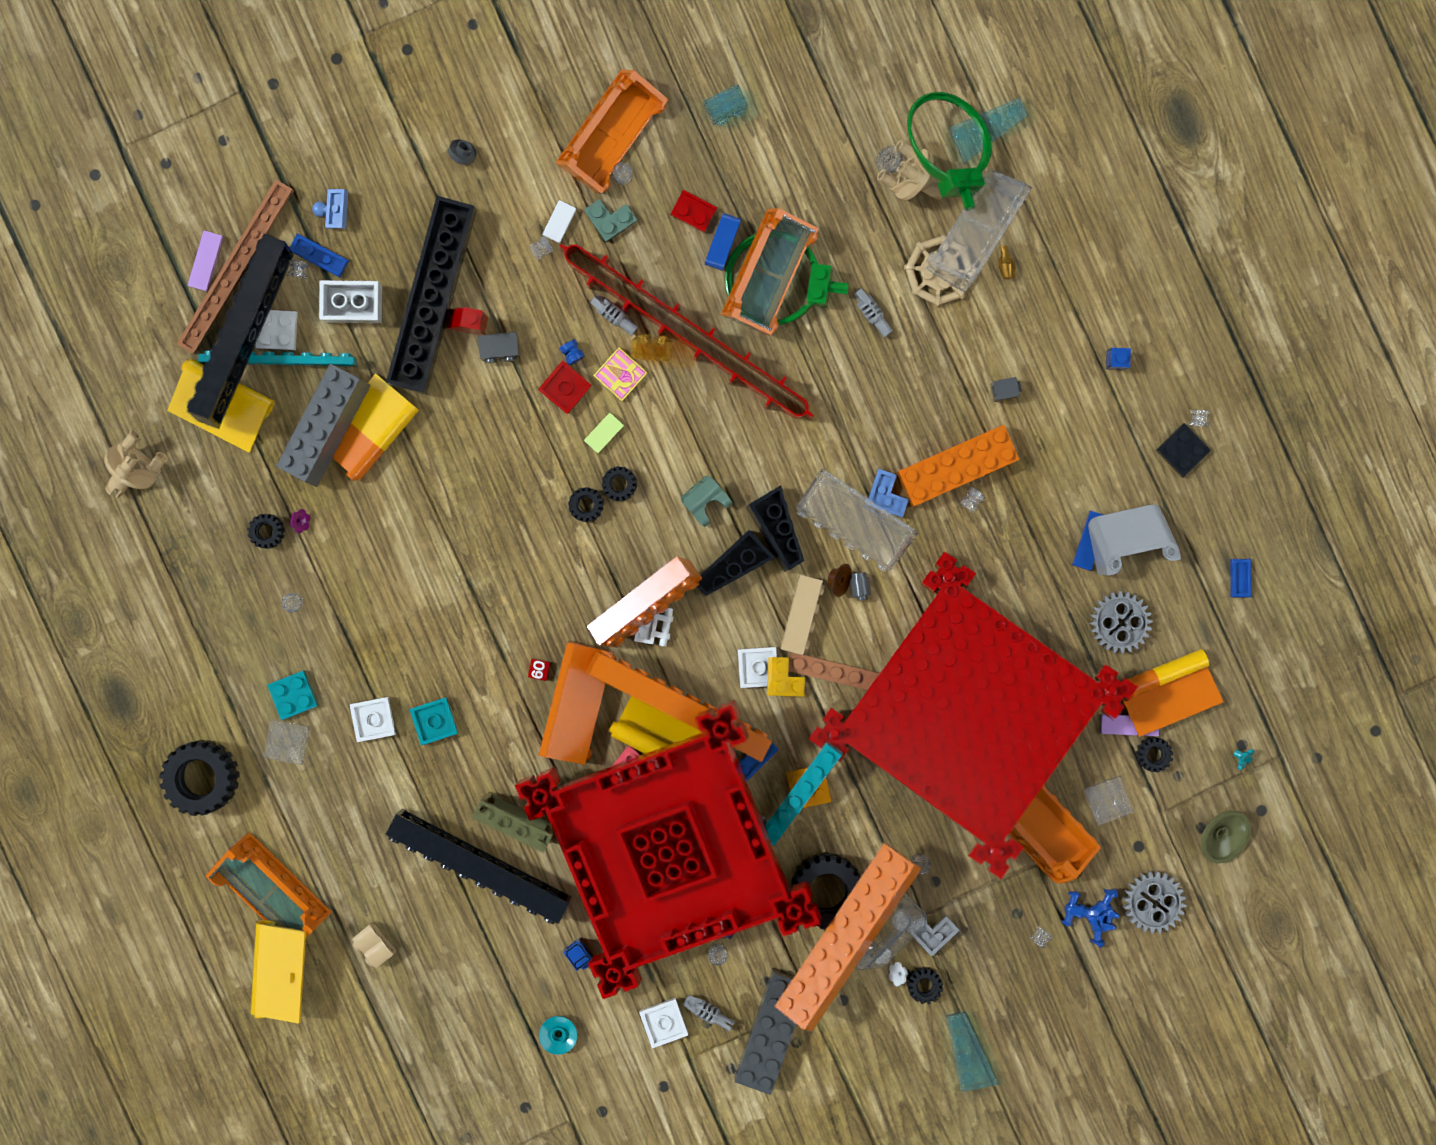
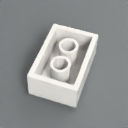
M320 281L319 320L324 323H382V284L378 281Z

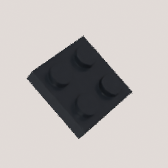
M1185 423L1180 425L1156 449V452L1181 477H1184L1211 451Z

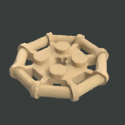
M945 235L921 243L917 242L909 261L904 265V270H906L912 288L911 293L933 303L937 307L940 304L959 298L963 299L973 276H976V271H974L969 257L968 247L945 237ZM939 245V251L929 254L925 250ZM944 245L958 253L955 256L944 251ZM922 253L925 258L921 266H915ZM960 256L966 270H960L957 259ZM942 266L945 273L939 276L936 275L935 267L939 268ZM914 271L921 274L923 283L918 285ZM959 275H963L965 277L958 289L955 286V282ZM924 286L931 288L935 291V296L924 291L922 288ZM951 288L953 290V293L940 296V291Z

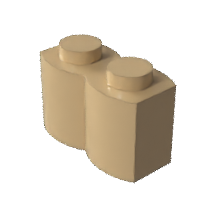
M373 922L352 938L354 948L358 952H362L365 955L366 963L375 969L397 952Z

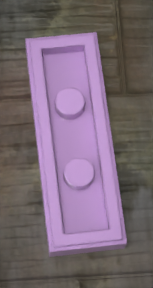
M203 231L188 282L189 287L208 292L224 238L222 235Z
M1101 714V734L1138 735L1129 715H1118L1115 720H1112L1105 714ZM1159 729L1143 736H1159Z

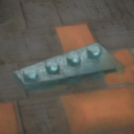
M1021 98L980 114L989 130L992 143L1028 115ZM972 118L949 128L963 164L983 150L981 133Z
M959 1012L946 1015L961 1092L999 1085L966 1013Z

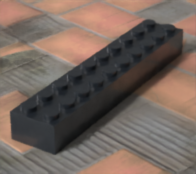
M436 196L386 383L389 385L427 395L477 209L473 205Z
M263 234L262 239H259L257 242L256 253L249 260L247 274H244L241 279L240 290L235 293L233 298L234 304L227 311L224 327H221L218 332L217 343L212 346L210 351L211 357L205 363L201 380H198L195 385V394L187 404V412L198 422L217 429L222 424L294 256L286 241Z
M404 809L395 814L385 834L389 836L388 839L390 841L406 845V849L416 853L418 851L422 853L426 860L431 862L435 860L441 863L440 866L442 868L458 872L457 875L463 879L468 880L470 878L474 880L477 886L493 890L492 893L502 898L505 896L510 899L509 902L513 905L526 907L529 913L543 916L544 920L550 924H559L572 896Z

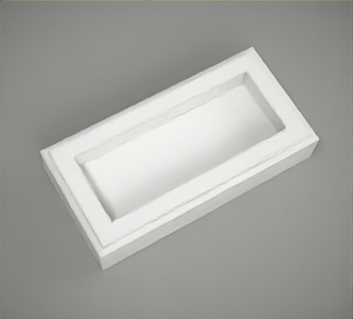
M559 200L542 235L560 244L577 209Z

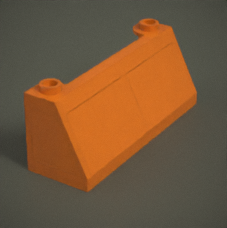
M621 69L555 163L594 192L600 194L606 192L611 185L609 176L651 117L657 113L661 114L665 110V104L668 99L635 70Z
M574 641L567 642L538 756L583 765L586 764L587 760H591L593 750L590 749V744L606 683L585 671L596 651L601 653L604 650L614 655L613 651Z

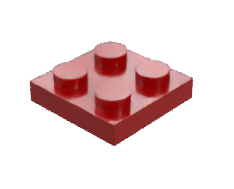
M562 360L538 388V391L568 415L592 385Z

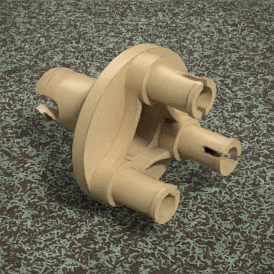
M899 140L895 146V151L906 156L907 161H902L899 164L902 168L898 166V176L895 177L883 169L879 172L877 180L889 186L890 190L895 192V195L904 201L913 198L919 191L936 200L942 199L938 188L939 180L932 177L922 167L912 146L903 140ZM921 149L920 151L925 158L934 164L932 153L926 149Z
M130 430L127 437L118 445L110 447L104 457L105 465L112 474L105 490L110 495L114 489H118L116 498L122 496L128 487L136 489L151 487L157 480V476L161 472L160 469L168 459L164 453L157 452L151 461L145 454L135 449L134 446L141 439V434L136 430Z

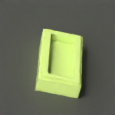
M609 413L584 441L599 454L624 425Z

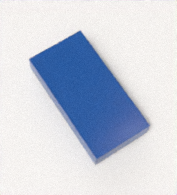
M1230 559V597H1251V559Z

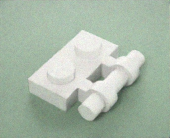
M668 608L664 615L656 614L652 622L647 625L643 624L638 628L639 631L635 634L634 641L653 644L654 637L660 638L659 645L666 647L671 635L669 630L674 618L672 616L673 609ZM658 620L663 621L661 632L656 631Z

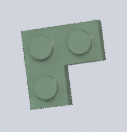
M600 199L584 209V212L605 242H608L637 222L636 217L627 204L611 215Z

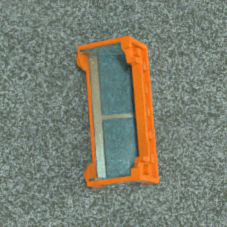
M780 208L767 209L720 315L765 335L775 333L779 325L776 315L806 247L814 244L818 238L817 231L819 228Z
M250 832L232 846L205 876L216 886L227 884L263 920L275 921L278 927L306 931V938L332 913Z

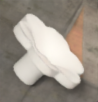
M900 962L890 965L889 979L893 981L895 986L905 984L906 977L908 976L906 968L902 967Z

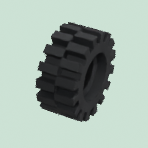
M616 466L605 473L602 479L603 491L612 500L625 501L635 493L637 480L632 471L626 467ZM621 476L626 479L627 486L623 491L613 489L612 481L614 478Z
M579 488L569 498V511L579 521H594L603 511L602 497L592 488ZM584 497H588L593 501V508L589 512H582L579 509V501Z
M260 514L252 518L253 521L249 522L250 527H247L249 534L247 535L251 538V543H254L256 547L264 549L276 547L277 544L282 542L281 539L285 537L283 535V532H285L284 524L274 515ZM264 524H269L273 528V535L268 539L262 538L259 533L260 527Z
M1148 737L1146 740L1141 741V745L1137 746L1136 760L1139 761L1138 764L1150 772L1158 773L1164 771L1166 767L1170 766V761H1173V758H1171V755H1174L1171 751L1172 747L1161 738ZM1153 747H1157L1161 751V758L1156 762H1151L1148 759V751Z
M918 967L908 977V991L916 1002L931 1004V1001H937L936 998H940V993L943 992L941 978L932 968L922 967L920 969ZM921 979L931 980L932 988L930 991L921 992L918 989V983Z

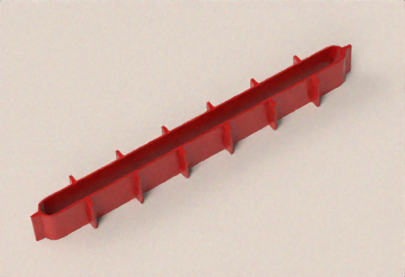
M560 243V249L564 253L568 265L588 279L586 283L588 289H591L596 284L624 303L622 309L625 314L631 308L660 328L658 331L660 338L667 332L696 352L694 361H697L702 356L731 376L730 385L737 380L767 400L765 409L770 404H773L794 419L806 417L811 420L814 415L808 411V402L784 385L786 376L779 382L748 361L751 355L750 352L745 357H742L714 338L715 328H712L709 333L705 332L678 313L680 310L678 303L672 309L643 289L645 286L643 279L636 285L608 266L609 258L607 255L602 260H599L578 245L572 244L566 247ZM574 252L581 253L802 403L805 407V412L803 414H795L569 260V256Z

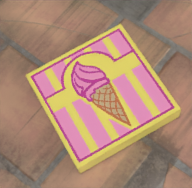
M618 348L593 376L618 399L623 401L648 373L621 348Z

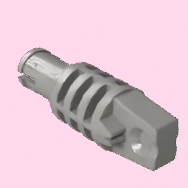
M862 288L855 292L854 297L858 301L856 305L869 323L876 326L883 338L890 334L893 329L883 318L884 313L872 296H867Z
M599 295L594 296L590 303L598 309L597 312L614 326H620L630 336H633L639 326L626 317L625 312L608 298L604 299Z
M688 995L683 1005L709 1024L715 1023L728 1032L732 1027L725 1024V1022L734 1025V1020L721 1014L719 1008L703 999Z

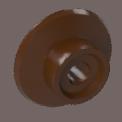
M842 564L838 569L834 568L829 573L828 585L832 587L833 593L837 597L843 596L849 587L852 574L849 564Z

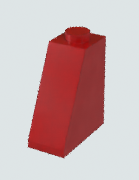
M466 307L451 309L447 329L485 335L488 316L484 311Z

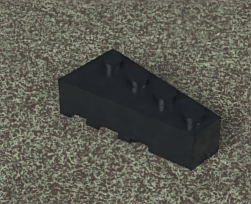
M781 485L746 506L747 511L784 572L805 561Z
M748 530L700 575L702 580L698 582L697 588L705 596H708L775 557Z

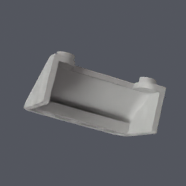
M1146 505L1096 516L1089 521L1088 529L1098 575L1108 576L1118 573L1122 567L1120 557L1158 548L1162 549L1163 556L1169 561L1181 559L1179 547L1161 508L1157 505Z

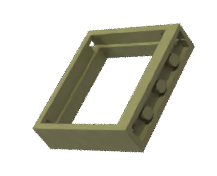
M488 792L483 797L472 819L544 853L554 834L553 828H551L550 832L545 831L547 825L551 826L550 821L542 817L529 821L524 808L491 792ZM490 797L495 799L493 805L488 803Z

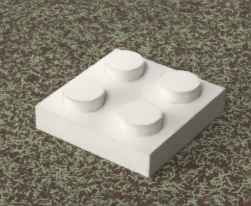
M270 310L256 342V348L296 351L298 312Z
M776 647L738 649L740 688L767 686L768 657H777Z
M389 697L350 704L357 742L396 735Z
M676 998L639 1010L652 1048L688 1036V1031Z

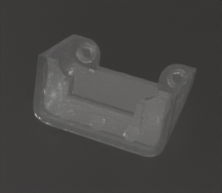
M905 894L898 903L899 909L892 918L894 928L878 944L873 940L855 967L858 970L883 968L925 927L927 923L925 912Z

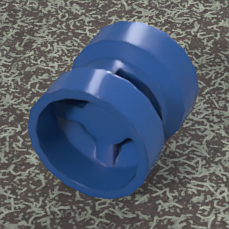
M576 339L565 343L559 348L561 353L566 356L568 365H572L585 357L583 351L579 350Z

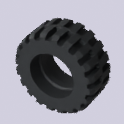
M205 740L192 741L177 747L175 751L167 756L168 760L164 761L161 766L164 770L159 775V778L163 779L160 789H165L166 794L163 795L165 800L170 799L171 803L169 805L173 808L178 807L180 813H189V816L207 815L224 807L235 795L234 790L238 789L239 785L236 781L240 777L239 771L236 772L235 768L238 766L237 761H232V753L230 751L226 752L225 747L221 744L216 745L214 741L206 742ZM194 760L205 761L214 770L216 777L215 787L207 795L200 796L193 793L185 783L184 772L186 766Z
M823 853V855L815 854L809 860L806 858L803 864L796 868V873L791 879L790 891L793 885L805 881L808 882L810 887L812 881L822 874H834L843 881L845 896L842 901L831 908L818 907L821 921L816 926L823 930H826L861 878L856 867L848 859L842 858L835 853L834 855L829 853Z

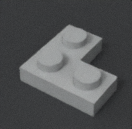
M919 914L905 926V929L931 956L960 931L946 915L932 928Z

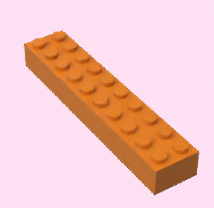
M604 650L601 653L595 652L585 671L589 675L698 730L699 728L695 720L698 713L713 708L714 713H717V708L706 702L701 705L699 704L700 699L688 693L685 697L682 695L684 691L672 685L669 688L666 687V682L655 676L652 679L648 678L649 673L637 667L635 671L630 669L631 664L621 659L618 662L613 660L615 656ZM743 722L749 737L746 742L735 745L733 748L762 762L772 741L768 739L769 735L757 728H754L752 731L750 730L752 726Z
M884 843L775 1007L803 1030L813 1031L922 868L892 846Z

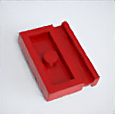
M683 190L670 216L705 233L717 207Z

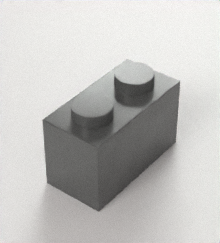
M516 332L478 335L479 356L486 364L496 363L497 359H504V362H512L520 357L519 340Z

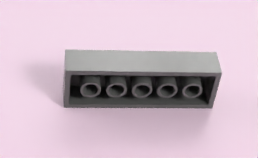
M330 364L276 466L303 482L317 487L371 385Z
M772 968L734 1075L735 1083L769 1095L772 1094L796 1023L777 1009L775 1005L794 978V975Z

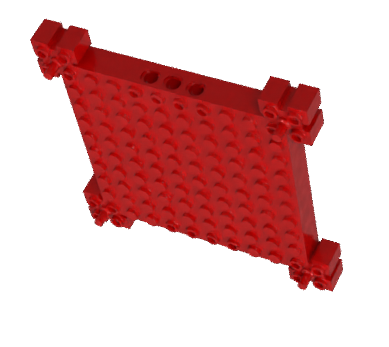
M944 551L935 563V568L938 571L935 573L930 570L921 585L933 594L938 590V594L846 721L842 723L844 716L830 708L822 719L826 725L823 729L817 726L809 740L821 749L829 742L843 753L838 760L840 763L849 752V749L845 746L847 744L982 841L983 845L981 846L979 843H976L968 856L980 865L986 861L990 864L987 870L999 879H1002L1010 868L1006 864L1009 857L1016 860L1024 848L1012 838H1009L1006 842L1005 839L1098 708L1102 705L1103 708L1100 712L1115 720L1125 707L1120 703L1121 700H1130L1138 686L1126 678L1120 682L1116 679L1118 672L1106 664L1095 678L1092 679L965 590L975 578L976 573L965 565L961 569L955 566L957 560Z
M735 700L720 705L717 713H714L713 708L698 713L695 720L700 734L560 786H557L561 780L555 767L540 772L536 778L534 775L519 780L515 784L520 800L526 798L528 802L524 806V810L529 821L547 814L598 937L603 953L593 956L588 965L593 977H600L597 987L602 999L617 995L621 987L624 992L639 987L642 981L638 970L639 966L778 918L777 923L783 937L798 932L799 925L801 924L804 925L805 929L820 924L821 914L816 902L810 904L813 894L808 882L805 881L793 885L790 891L733 750V746L746 742L749 737L744 723H737L736 721L740 713Z

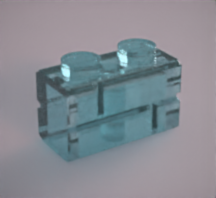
M738 84L703 101L704 108L712 124H718V126L729 121L728 118L734 115L736 118L746 113L745 110L748 109V103Z

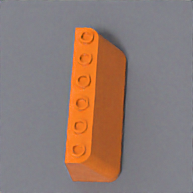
M1043 785L1009 833L1016 842L1024 847L1023 850L1044 873L1058 884L1075 880L1102 848L1096 839L1087 833L1083 825L1073 818L1070 811L1059 803L1057 797L1045 788V785Z

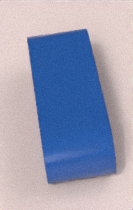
M723 212L704 265L723 271L741 222L740 218Z

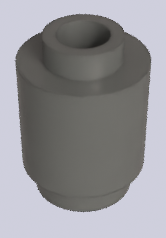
M866 572L851 574L852 597L857 598V601L867 600L868 596L872 594L869 577H867Z

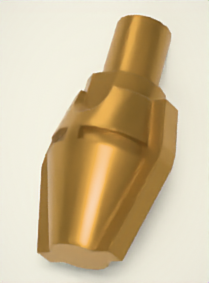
M1001 246V256L998 259L999 270L1003 279H1014L1016 269L1014 259L1008 252V246Z

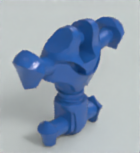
M1103 889L1106 893L1103 901L1099 900L1096 905L1090 908L1085 907L1084 904H1077L1078 897L1081 895L1078 891H1070L1068 893L1071 895L1070 901L1065 905L1066 916L1064 920H1061V923L1069 927L1073 925V916L1079 919L1087 918L1086 920L1089 921L1092 927L1091 930L1094 931V938L1090 939L1089 942L1102 948L1105 945V942L1102 940V932L1115 930L1117 926L1112 923L1113 918H1119L1120 916L1112 909L1110 904L1113 897H1118L1117 889Z

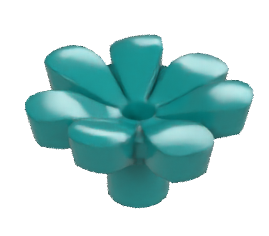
M1237 749L1234 752L1233 756L1239 759L1238 769L1240 771L1245 768L1247 763L1252 761L1253 758L1251 756L1255 750L1249 749L1243 753Z

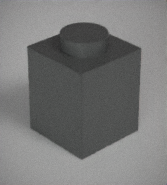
M1016 377L990 383L994 402L1020 396L1019 392L1022 391L1021 383L1017 381Z

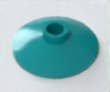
M563 1016L550 1017L542 1024L539 1030L540 1044L551 1054L561 1055L569 1052L577 1041V1029L574 1023ZM559 1030L562 1032V1035L556 1036L555 1032Z

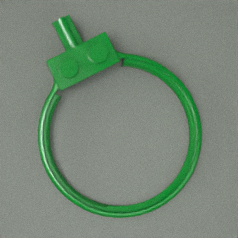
M946 92L927 93L918 98L909 110L907 131L910 143L922 167L932 177L939 180L938 188L941 197H961L965 210L970 211L976 208L973 196L986 185L982 172L989 164L992 155V142L989 130L980 114L960 97ZM934 100L950 102L963 109L973 119L983 140L982 156L976 168L948 169L947 172H944L925 158L919 150L912 133L913 116L921 105Z
M771 231L768 239H784L795 245L799 240L798 237L782 231ZM756 234L739 244L728 260L724 278L727 296H729L732 290L734 265L741 253L752 244ZM808 246L804 252L812 265L806 299L808 304H804L799 310L788 317L777 319L779 325H785L798 320L813 306L827 308L829 293L848 294L849 283L832 281V267L819 264ZM741 306L742 311L740 315L745 319L761 325V323L770 324L762 322L763 319L751 315Z

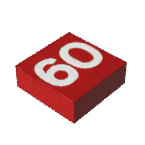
M532 658L528 678L547 681L551 662Z

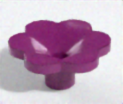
M299 509L298 512L292 513L290 525L295 529L296 533H302L303 530L309 529L311 517L309 514H306L304 509Z

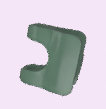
M709 476L703 477L681 497L682 503L704 527L710 524V520L705 514V506L709 501L717 500L726 508L732 505L731 499L717 482Z

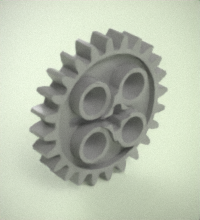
M1118 591L1116 597L1111 592L1110 599L1107 596H1103L1104 602L1097 601L1099 607H1092L1096 613L1089 615L1094 618V621L1089 622L1090 625H1094L1090 632H1096L1093 639H1101L1098 645L1102 646L1105 644V650H1109L1112 647V652L1116 653L1117 649H1119L1120 653H1124L1126 648L1127 652H1132L1131 646L1139 649L1137 643L1144 644L1145 642L1142 638H1149V635L1145 632L1146 630H1152V628L1147 626L1148 623L1153 622L1147 619L1151 613L1145 612L1148 605L1141 606L1143 599L1136 601L1137 595L1130 597V593L1125 592L1123 596L1122 592ZM1119 604L1124 606V611L1121 614H1118L1116 611V607ZM1132 609V613L1126 617V615L1129 613V610ZM1133 617L1138 619V624L1135 627H1132L1130 624V620ZM1106 618L1111 620V625L1108 628H1105L1103 625V621ZM1118 619H1123V626L1118 625ZM1115 628L1112 634L1109 635V632ZM1120 631L1125 633V638L1122 641H1119L1117 638V634Z
M1156 870L1154 876L1150 871H1147V876L1140 873V880L1134 877L1135 884L1128 883L1131 889L1124 890L1128 897H1123V900L1128 902L1123 905V908L1129 909L1125 913L1126 916H1131L1129 921L1131 923L1136 922L1135 927L1137 928L1142 926V931L1144 932L1149 928L1151 934L1154 933L1155 929L1160 934L1162 928L1169 931L1168 925L1176 927L1173 921H1181L1178 915H1184L1185 913L1180 909L1186 907L1181 902L1186 897L1180 895L1184 890L1177 888L1180 883L1177 881L1173 882L1174 878L1172 876L1167 878V874L1164 872L1160 876V873ZM1155 884V891L1153 893H1149V887ZM1141 892L1146 893L1167 908L1168 912H1164L1141 895ZM1171 896L1170 903L1164 904L1165 897ZM1144 900V907L1138 909V902ZM1160 911V917L1153 920V914Z

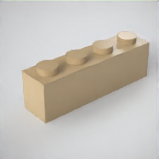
M799 575L780 649L801 655L804 654V651L808 652L810 641L807 639L809 633H813L815 622H812L814 614L817 615L820 604L817 601L818 597L822 596L825 585H822L823 580Z

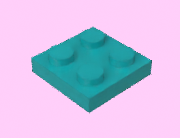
M305 670L267 685L281 720L319 706Z
M447 697L409 709L421 746L459 733Z

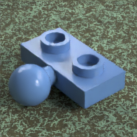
M328 189L327 205L324 202H316L313 205L312 211L317 217L326 215L325 228L346 229L348 190Z

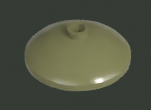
M1236 810L1225 811L1215 816L1207 824L1201 837V851L1203 855L1213 863H1225L1237 857L1246 847L1251 835L1249 819L1243 813Z

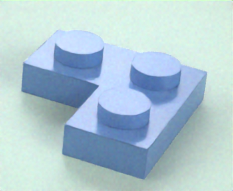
M878 469L866 506L903 518L909 499L891 493L897 475Z

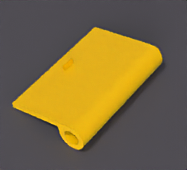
M192 358L185 360L181 367V377L167 411L250 453L262 423L273 410L275 401L239 383L219 429L198 422L187 412V404L195 394L197 381L201 380L204 364Z
M632 696L618 722L614 721L609 729V732L612 733L611 737L644 754L700 734V730Z
M259 920L256 922L250 1011L255 1018H271L298 1024L301 1022L306 931L278 927L276 922L272 920Z

